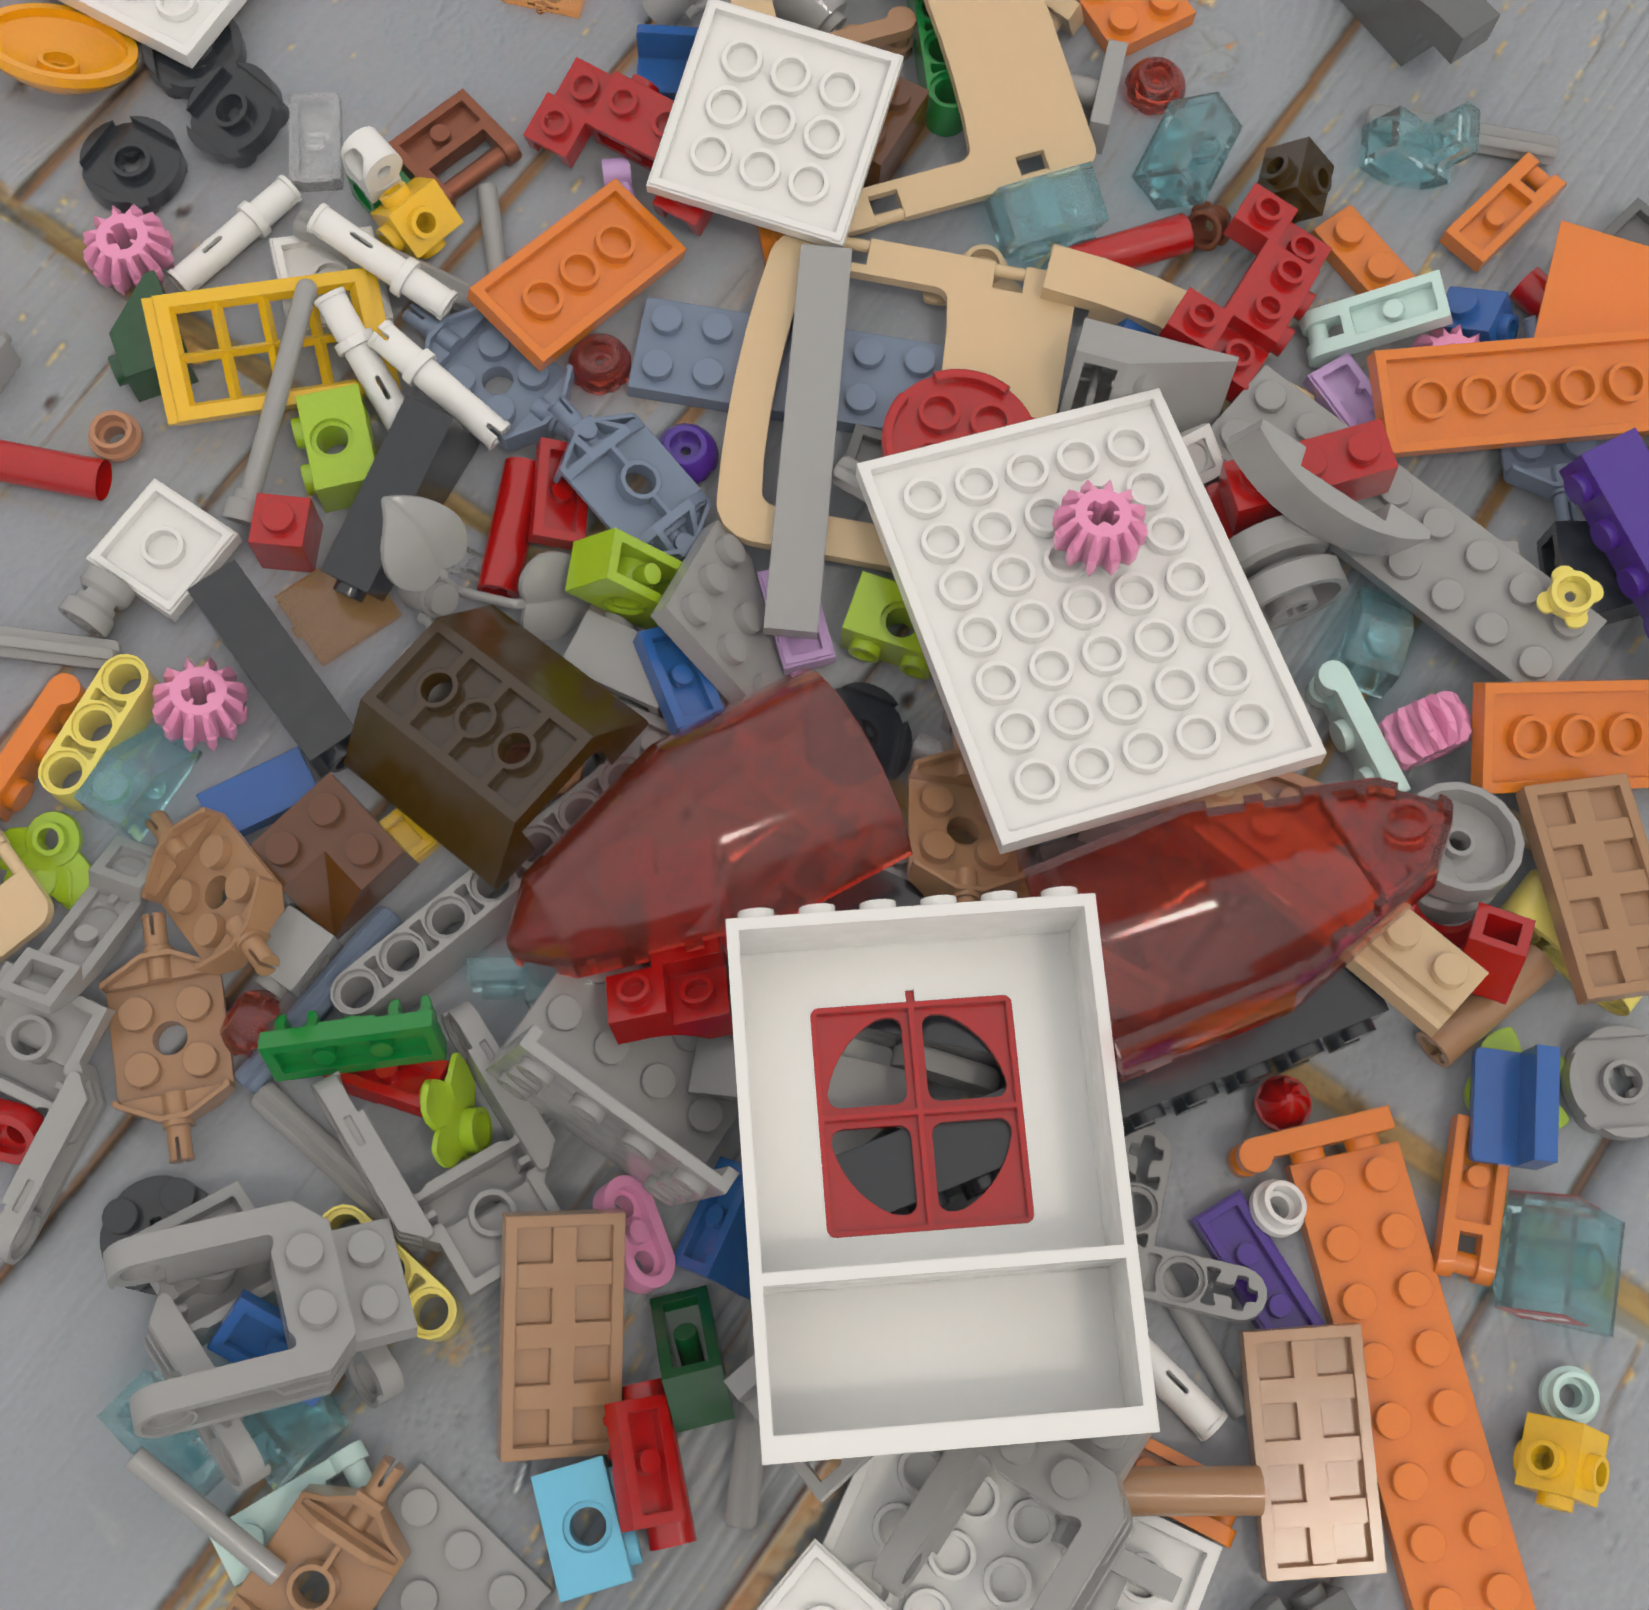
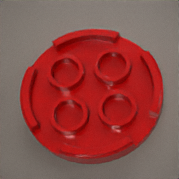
M969 369L933 372V376L923 379L903 393H899L892 402L883 424L881 456L885 457L1033 420L1035 417H1031L1024 404L1010 391V386L994 376Z

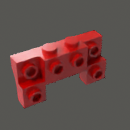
M576 57L555 95L549 92L546 93L523 136L531 148L537 151L541 147L558 155L562 163L571 169L592 135L596 143L651 171L674 101L660 94L659 89L651 81L640 75L634 74L632 78H629L617 71H614L613 75ZM656 195L652 202L658 215L664 218L668 214L687 223L691 232L698 236L702 235L714 213Z
M1256 182L1223 232L1225 236L1256 255L1227 303L1222 308L1189 287L1158 335L1159 337L1239 357L1225 398L1231 403L1243 390H1248V384L1257 375L1269 353L1279 357L1291 340L1296 330L1288 325L1292 318L1300 321L1317 295L1309 289L1332 250L1330 246L1291 222L1298 211L1297 208Z
M653 833L598 845L601 889L609 907L644 900L647 903L651 967L606 976L608 1025L617 1044L673 1035L696 1036L707 1039L732 1035L733 1024L725 919L734 917L735 910L729 885L727 883L722 884L720 857L712 835L660 847L657 846Z

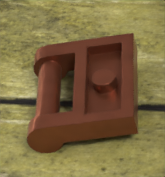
M463 88L388 142L403 160L401 170L411 180L415 177L434 178L454 208L457 207V199L504 164L510 167L522 158L521 150L513 138ZM486 141L492 147L444 184L437 178L438 175Z

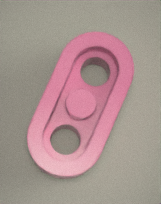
M621 1175L597 1190L593 1198L592 1207L593 1209H615L616 1204L626 1212L624 1287L636 1294H647L670 1281L675 1271V1255L653 1196L643 1188L642 1183L632 1176ZM635 1259L640 1262L642 1271L638 1268Z

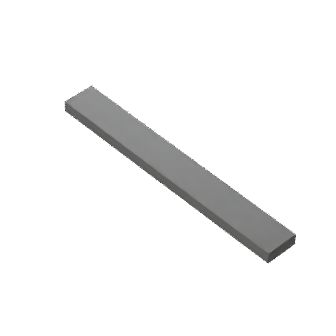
M801 244L763 626L764 635L817 639L853 248Z

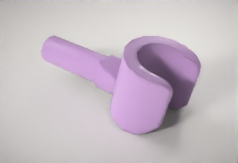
M625 158L603 159L604 186L616 178L635 197L629 161Z

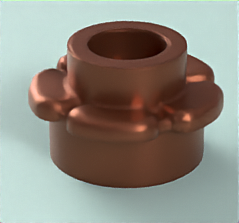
M1201 201L1192 207V213L1187 218L1193 230L1194 247L1200 250L1212 251L1218 245L1224 246L1230 240V238L1223 234L1231 221V215L1227 208L1222 204L1212 205L1210 201ZM1207 221H1210V222L1213 223V229H1212V230H1209V229L1206 227V222H1207Z

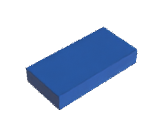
M297 746L196 796L201 807L225 813L242 836L245 837L276 822L310 791L317 782L301 750Z

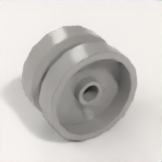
M1284 515L1267 519L1229 539L1270 630L1290 625L1315 614L1341 597L1349 587L1337 556L1324 554L1330 543L1305 531Z
M1464 782L1436 783L1418 792L1382 842L1378 865L1379 868L1423 882L1418 905L1421 912L1428 919L1438 924L1463 923L1473 917L1479 902L1489 905L1496 894L1508 883L1522 863L1525 842L1519 822L1502 800L1484 788Z

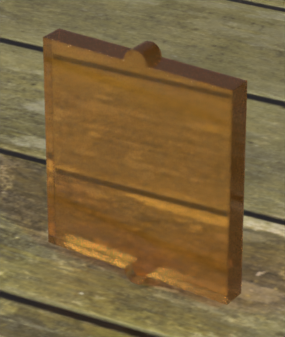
M319 567L274 597L293 623L292 632L295 637H303L322 666H325L400 618L402 614L388 594L383 602L367 594L363 603H360L334 590L333 587L336 579L320 571L321 567Z

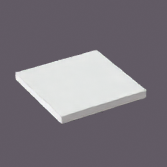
M708 0L646 184L647 192L818 245L844 248L903 66L904 56L721 0Z

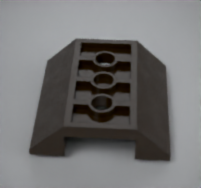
M491 604L436 618L360 699L344 764L491 887L499 891L536 850L522 832L594 752L613 765L649 723L643 716ZM444 682L453 683L452 691L447 698L437 703L428 702L429 694L435 686ZM520 742L531 744L530 752L524 760L515 764L505 763L506 753L513 745Z

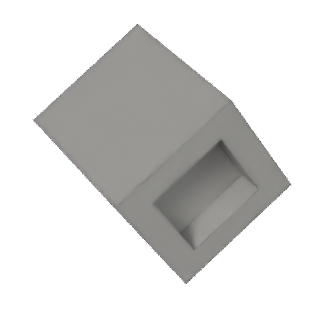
M289 904L269 931L271 937L266 943L272 952L278 956L280 964L278 967L272 965L276 969L272 974L268 976L257 975L254 981L279 1000H282L287 993L299 999L343 946L334 935Z

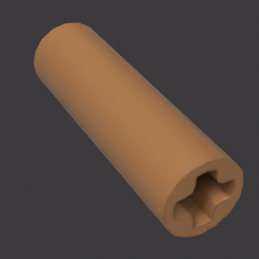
M1530 943L1527 958L1506 1005L1471 993L1432 1038L1422 1030L1416 1034L1419 1046L1433 1062L1441 1067L1448 1068L1551 980L1556 972L1554 965L1543 951Z
M1259 1465L1133 1466L1123 1481L1132 1517L1262 1516L1265 1509V1484Z

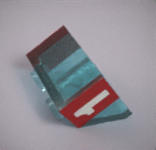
M1509 1190L1507 1208L1504 1209L1501 1230L1503 1238L1500 1265L1497 1266L1493 1280V1290L1496 1296L1495 1307L1521 1319L1533 1320L1600 1336L1613 1337L1625 1222L1576 1195Z

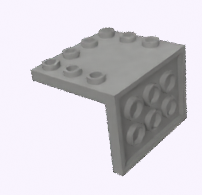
M591 928L587 929L485 1071L495 1077L497 1082L509 1093L531 1103L642 1183L643 1188L661 1202L675 1206L725 1195L739 1175V1172L730 1166L713 1170L706 1165V1162L738 1116V1102L687 1094L697 1041L696 1036H661L620 1045L617 1044L608 1025L606 976L644 969V967ZM733 1034L722 1037L733 1038Z

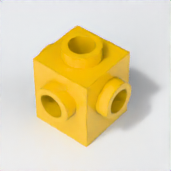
M415 177L407 184L402 181L391 186L379 197L382 204L370 213L379 226L376 230V235L382 243L422 260L428 259L442 250L446 245L444 238L464 222L436 180L424 177Z
M1527 1412L1523 1437L1517 1443L1513 1455V1466L1516 1472L1514 1484L1537 1493L1535 1504L1571 1514H1573L1574 1503L1598 1508L1600 1493H1603L1606 1489L1610 1475L1609 1462L1606 1458L1609 1435L1584 1423Z

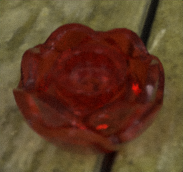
M1150 56L1137 62L1129 70L1124 82L1127 86L1128 100L1145 115H1161L1171 112L1177 103L1183 101L1186 92L1185 77L1179 66L1172 60L1161 56Z
M593 333L585 336L574 345L568 358V364L572 365L574 370V384L580 386L588 393L597 395L613 393L629 380L632 367L630 351L620 339L610 334ZM597 360H604V363L600 365L595 362Z
M250 990L242 992L235 1000L219 1032L225 1047L234 1056L242 1054L251 1058L253 1054L251 1049L258 1048L260 1032H266L269 1022L279 1015L280 1009L278 1005L280 1001L275 999L276 995L268 990Z

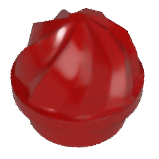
M1277 1075L1268 1078L1258 1087L1254 1097V1109L1259 1120L1266 1127L1278 1132L1303 1126L1310 1117L1312 1100L1309 1091L1299 1080L1287 1075Z

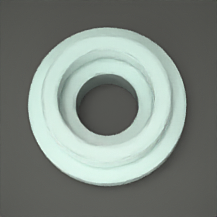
M1559 1366L1553 1368L1544 1375L1539 1386V1401L1547 1416L1586 1424L1594 1418L1599 1409L1600 1394L1597 1384L1586 1371L1578 1367ZM1564 1385L1569 1386L1575 1395V1401L1569 1408L1563 1405L1559 1398L1560 1389Z

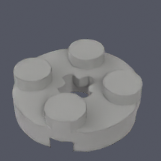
M1624 1025L1608 1026L1586 1035L1581 1041L1567 1050L1561 1074L1562 1090L1566 1103L1574 1114L1575 1122L1582 1130L1588 1133H1597L1604 1138L1617 1141L1636 1140L1649 1135V1039L1644 1037L1648 1035L1644 1031ZM1613 1068L1620 1069V1074L1623 1078H1631L1633 1081V1088L1625 1091V1098L1619 1096L1616 1090H1612L1609 1078L1613 1077Z

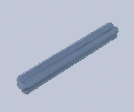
M379 906L287 1011L286 1016L293 1028L306 1025L308 1011L315 1010L321 1022L327 1018L335 1008L331 1001L330 989L336 977L403 923L399 916L387 907ZM258 1046L237 1069L234 1075L235 1079L253 1094L258 1092L265 1084L271 1083L274 1079L258 1051Z

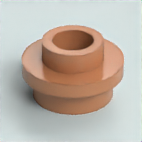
M108 410L97 415L91 422L88 442L93 452L99 458L113 463L123 462L133 457L140 450L143 443V431L137 420L131 415L117 410ZM115 435H125L118 442L110 443V440Z

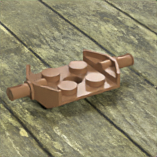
M953 733V749L915 760L908 774L907 878L924 896L953 895L956 896L957 903L981 901V895L993 891L1009 890L1017 892L1025 878L1024 872L1018 873L1017 850L1004 854L999 853ZM950 829L963 830L970 835L973 843L968 845L959 844L952 839L947 831Z
M202 807L178 823L173 824L165 811L156 810L151 812L148 816L152 820L146 819L145 826L155 836L158 845L154 849L141 897L145 900L160 903L203 961L200 963L196 962L193 968L197 971L218 976L243 969L249 961L260 976H268L275 972L276 969L272 965L278 967L280 959L266 943L271 937L269 931L284 912L282 884L225 813ZM225 891L227 899L222 905V897Z
M154 912L152 916L150 914L141 916L145 948L142 950L143 953H139L100 982L99 989L106 993L108 1008L115 1011L109 1025L118 1101L112 1102V1108L143 1120L163 1125V1130L167 1132L169 1164H181L183 1160L186 1162L195 1160L191 1127L196 1126L197 1119L221 1106L236 1090L222 974L217 976L195 970L193 968L196 962L200 963L203 960L200 957L177 951L169 945L166 913ZM171 1026L184 1027L187 1032V1042L184 1048L176 1054L164 1055L159 1047V1039L162 1033Z
M384 1455L366 1486L355 1488L309 1484L301 1492L266 1546L267 1549L287 1564L285 1569L270 1586L250 1571L226 1610H374L402 1564L411 1553L403 1534L386 1505L387 1497L401 1475L406 1471L405 1466L398 1462L384 1482L383 1478L396 1460L391 1456ZM306 1571L322 1573L329 1583L328 1598L320 1602L306 1599L299 1589L301 1573Z

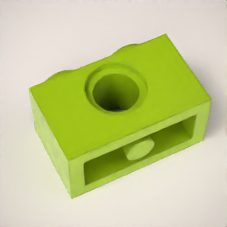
M358 383L295 397L299 417L291 419V426L298 449L306 448L309 460L308 464L300 466L303 482L308 496H318L325 513L351 508L377 455L368 409ZM346 445V448L337 454H326L333 446Z
M615 527L573 542L565 592L607 612L617 614L645 630L660 627L651 618V614L681 566L682 561Z
M862 571L842 626L840 647L847 649L851 656L864 662L876 663L878 660L899 666L901 672L916 679L924 680L932 677L896 581ZM893 624H904L913 631V634L900 638L892 635L887 628Z

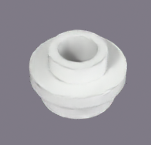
M1271 1179L1262 1182L1252 1191L1249 1199V1210L1255 1224L1263 1232L1273 1237L1284 1238L1297 1232L1303 1225L1307 1212V1203L1303 1193L1296 1185L1284 1180ZM1271 1203L1278 1208L1280 1216L1275 1213Z

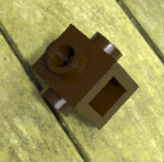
M1305 137L1266 148L1257 183L1298 209L1291 221L1295 224L1300 221L1323 216L1327 195L1332 186L1334 165L1310 137Z

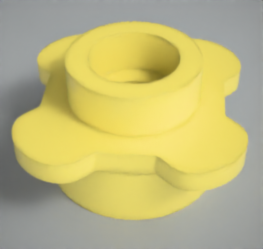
M1559 566L1551 574L1552 583L1547 591L1541 592L1537 596L1536 606L1543 614L1553 613L1564 619L1566 626L1571 629L1582 628L1588 622L1587 612L1591 606L1602 599L1604 594L1603 587L1586 573L1573 570L1570 566ZM1572 593L1575 597L1574 601H1567L1565 594Z

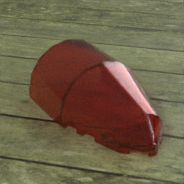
M803 667L652 743L523 873L506 934L507 948L513 961L520 967H524L525 962L554 967L559 975L577 979L650 962L651 953L685 946L686 952L704 949L705 940L726 936L725 919L738 918L737 913L739 911L749 908H770L774 910V915L799 914L798 909L800 907L822 903L913 855L910 839L899 804L889 781L858 722L832 686L817 671Z
M1374 777L1301 787L1300 795L1263 800L1262 793L1243 795L1244 803L1206 808L1205 801L1192 802L1023 869L1030 897H1041L1043 890L1059 886L1076 887L1078 894L1095 893L1118 1083L1133 1079L1297 1010L1435 887L1453 827L1454 805L1451 799L1443 794H1439L1438 799L1434 800L1398 790V782Z

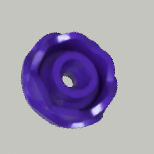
M690 423L677 424L666 429L658 437L661 444L696 484L704 481L711 471L716 469L719 461L717 445L712 435L702 427ZM683 450H689L691 452L689 455L686 456L681 454Z

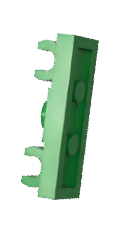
M429 995L421 996L419 1011L405 1013L400 1000L395 999L389 1004L388 1015L378 1017L375 1015H353L338 1020L321 1022L316 1011L313 1010L308 1011L305 1026L293 1028L286 1014L279 1015L274 1023L273 1031L260 1032L258 1051L275 1081L280 1082L331 1075L337 1071L339 1073H348L446 1060L447 1041L438 1023L433 1003Z

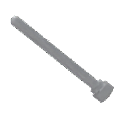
M301 279L296 285L241 488L235 487L233 496L226 497L222 518L251 527L256 495L263 492L312 313L317 286L311 279Z

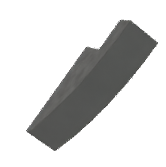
M1340 0L1400 66H1403L1432 46L1452 64L1486 42L1500 17V14L1486 0Z

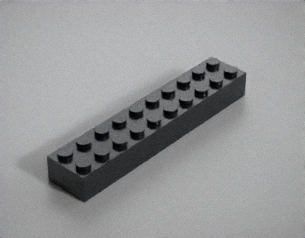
M1332 956L1113 1044L1124 1137L1155 1125V1121L1167 1115L1165 1110L1171 1107L1175 1115L1179 1116L1207 1104V1100L1220 1094L1218 1090L1220 1087L1224 1086L1227 1095H1231L1258 1083V1079L1272 1073L1270 1068L1272 1066H1275L1278 1074H1282L1310 1061L1309 1058L1324 1052V1045L1329 1054L1361 1041V1037L1377 1030L1373 1021L1389 1010L1385 999ZM1006 1087L980 1098L1001 1096L1005 1092ZM1001 1119L941 1123L934 1127L932 1137L938 1200L944 1210L945 1206L950 1204V1197L963 1192L966 1201H970L982 1196L991 1186L1004 1163L1008 1151L1011 1130L1007 1122ZM905 1128L835 1155L849 1181L870 1202L892 1214L908 1215L915 1211L917 1202L911 1137Z

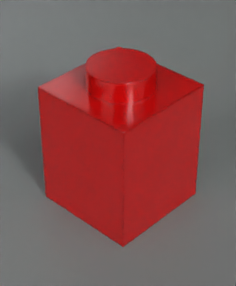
M257 493L248 544L262 568L315 573L323 523L311 498Z

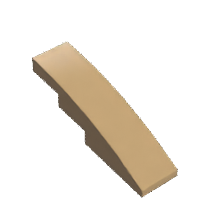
M1054 244L1040 298L1089 310L1087 318L1113 325L1128 318L1159 335L1187 290L1106 258Z

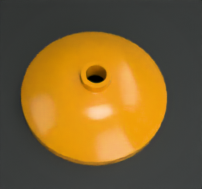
M21 3L0 8V71L30 87L60 95L87 94L118 85L131 76L137 68L138 47L133 38L70 6L51 3Z

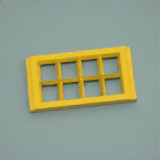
M364 268L155 295L150 298L141 299L168 427L261 414L267 392L242 396L234 357L268 352L273 372L281 340H278L270 301L293 298L296 285L301 279L307 278L315 282L317 286L316 295L326 294L339 287H344L346 291H350L352 305L365 329L371 328L373 332L375 331L384 340H389L378 328L380 324L386 321L378 278ZM258 303L266 342L232 347L223 308ZM314 304L309 320L312 335L305 336L302 347H315L322 384L290 389L285 410L297 409L296 396L356 383L360 387L363 398H367L358 379L334 382L327 344L337 341L332 333H324L319 309ZM211 310L219 349L184 353L176 314ZM382 357L401 391L397 369ZM221 359L230 398L195 403L187 364Z

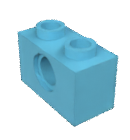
M606 1455L531 1477L560 1603L633 1581L636 1578L634 1565L643 1563L637 1531L621 1533L612 1475L613 1466L609 1467ZM584 1507L596 1508L605 1517L606 1532L597 1543H585L574 1532L573 1523L575 1516Z

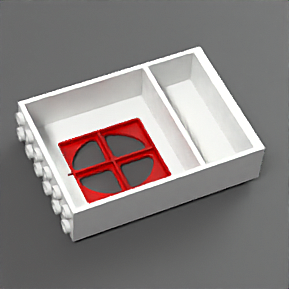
M1059 886L1043 890L1041 897L1017 898V892L1002 890L981 895V901L957 903L956 896L934 895L921 899L920 905L896 907V901L891 899H875L862 902L859 905V910L835 911L833 904L816 903L800 907L798 909L799 914L774 915V910L770 908H749L739 911L737 913L738 918L725 919L762 1465L1160 1432L1095 893L1078 894L1076 887ZM929 1016H944L956 1021L976 1035L987 1047L1000 1067L1006 1083L1005 1092L1001 1096L947 1101L933 1099L929 1095L922 1031L924 1019ZM884 1019L895 1020L901 1028L907 1092L905 1100L893 1105L836 1108L832 1106L828 1099L829 1085L834 1069L847 1046L859 1033L874 1022ZM1001 1119L1007 1122L1011 1130L1009 1147L1004 1163L991 1186L982 1196L965 1209L952 1212L944 1210L938 1200L932 1137L934 1127L941 1123ZM886 1127H903L909 1132L917 1202L914 1212L908 1215L889 1213L870 1202L853 1186L838 1163L832 1148V1138L837 1132Z

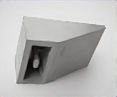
M1085 317L1058 413L1159 388L1180 433L1204 423H1210V426H1212L1219 418L1239 357Z

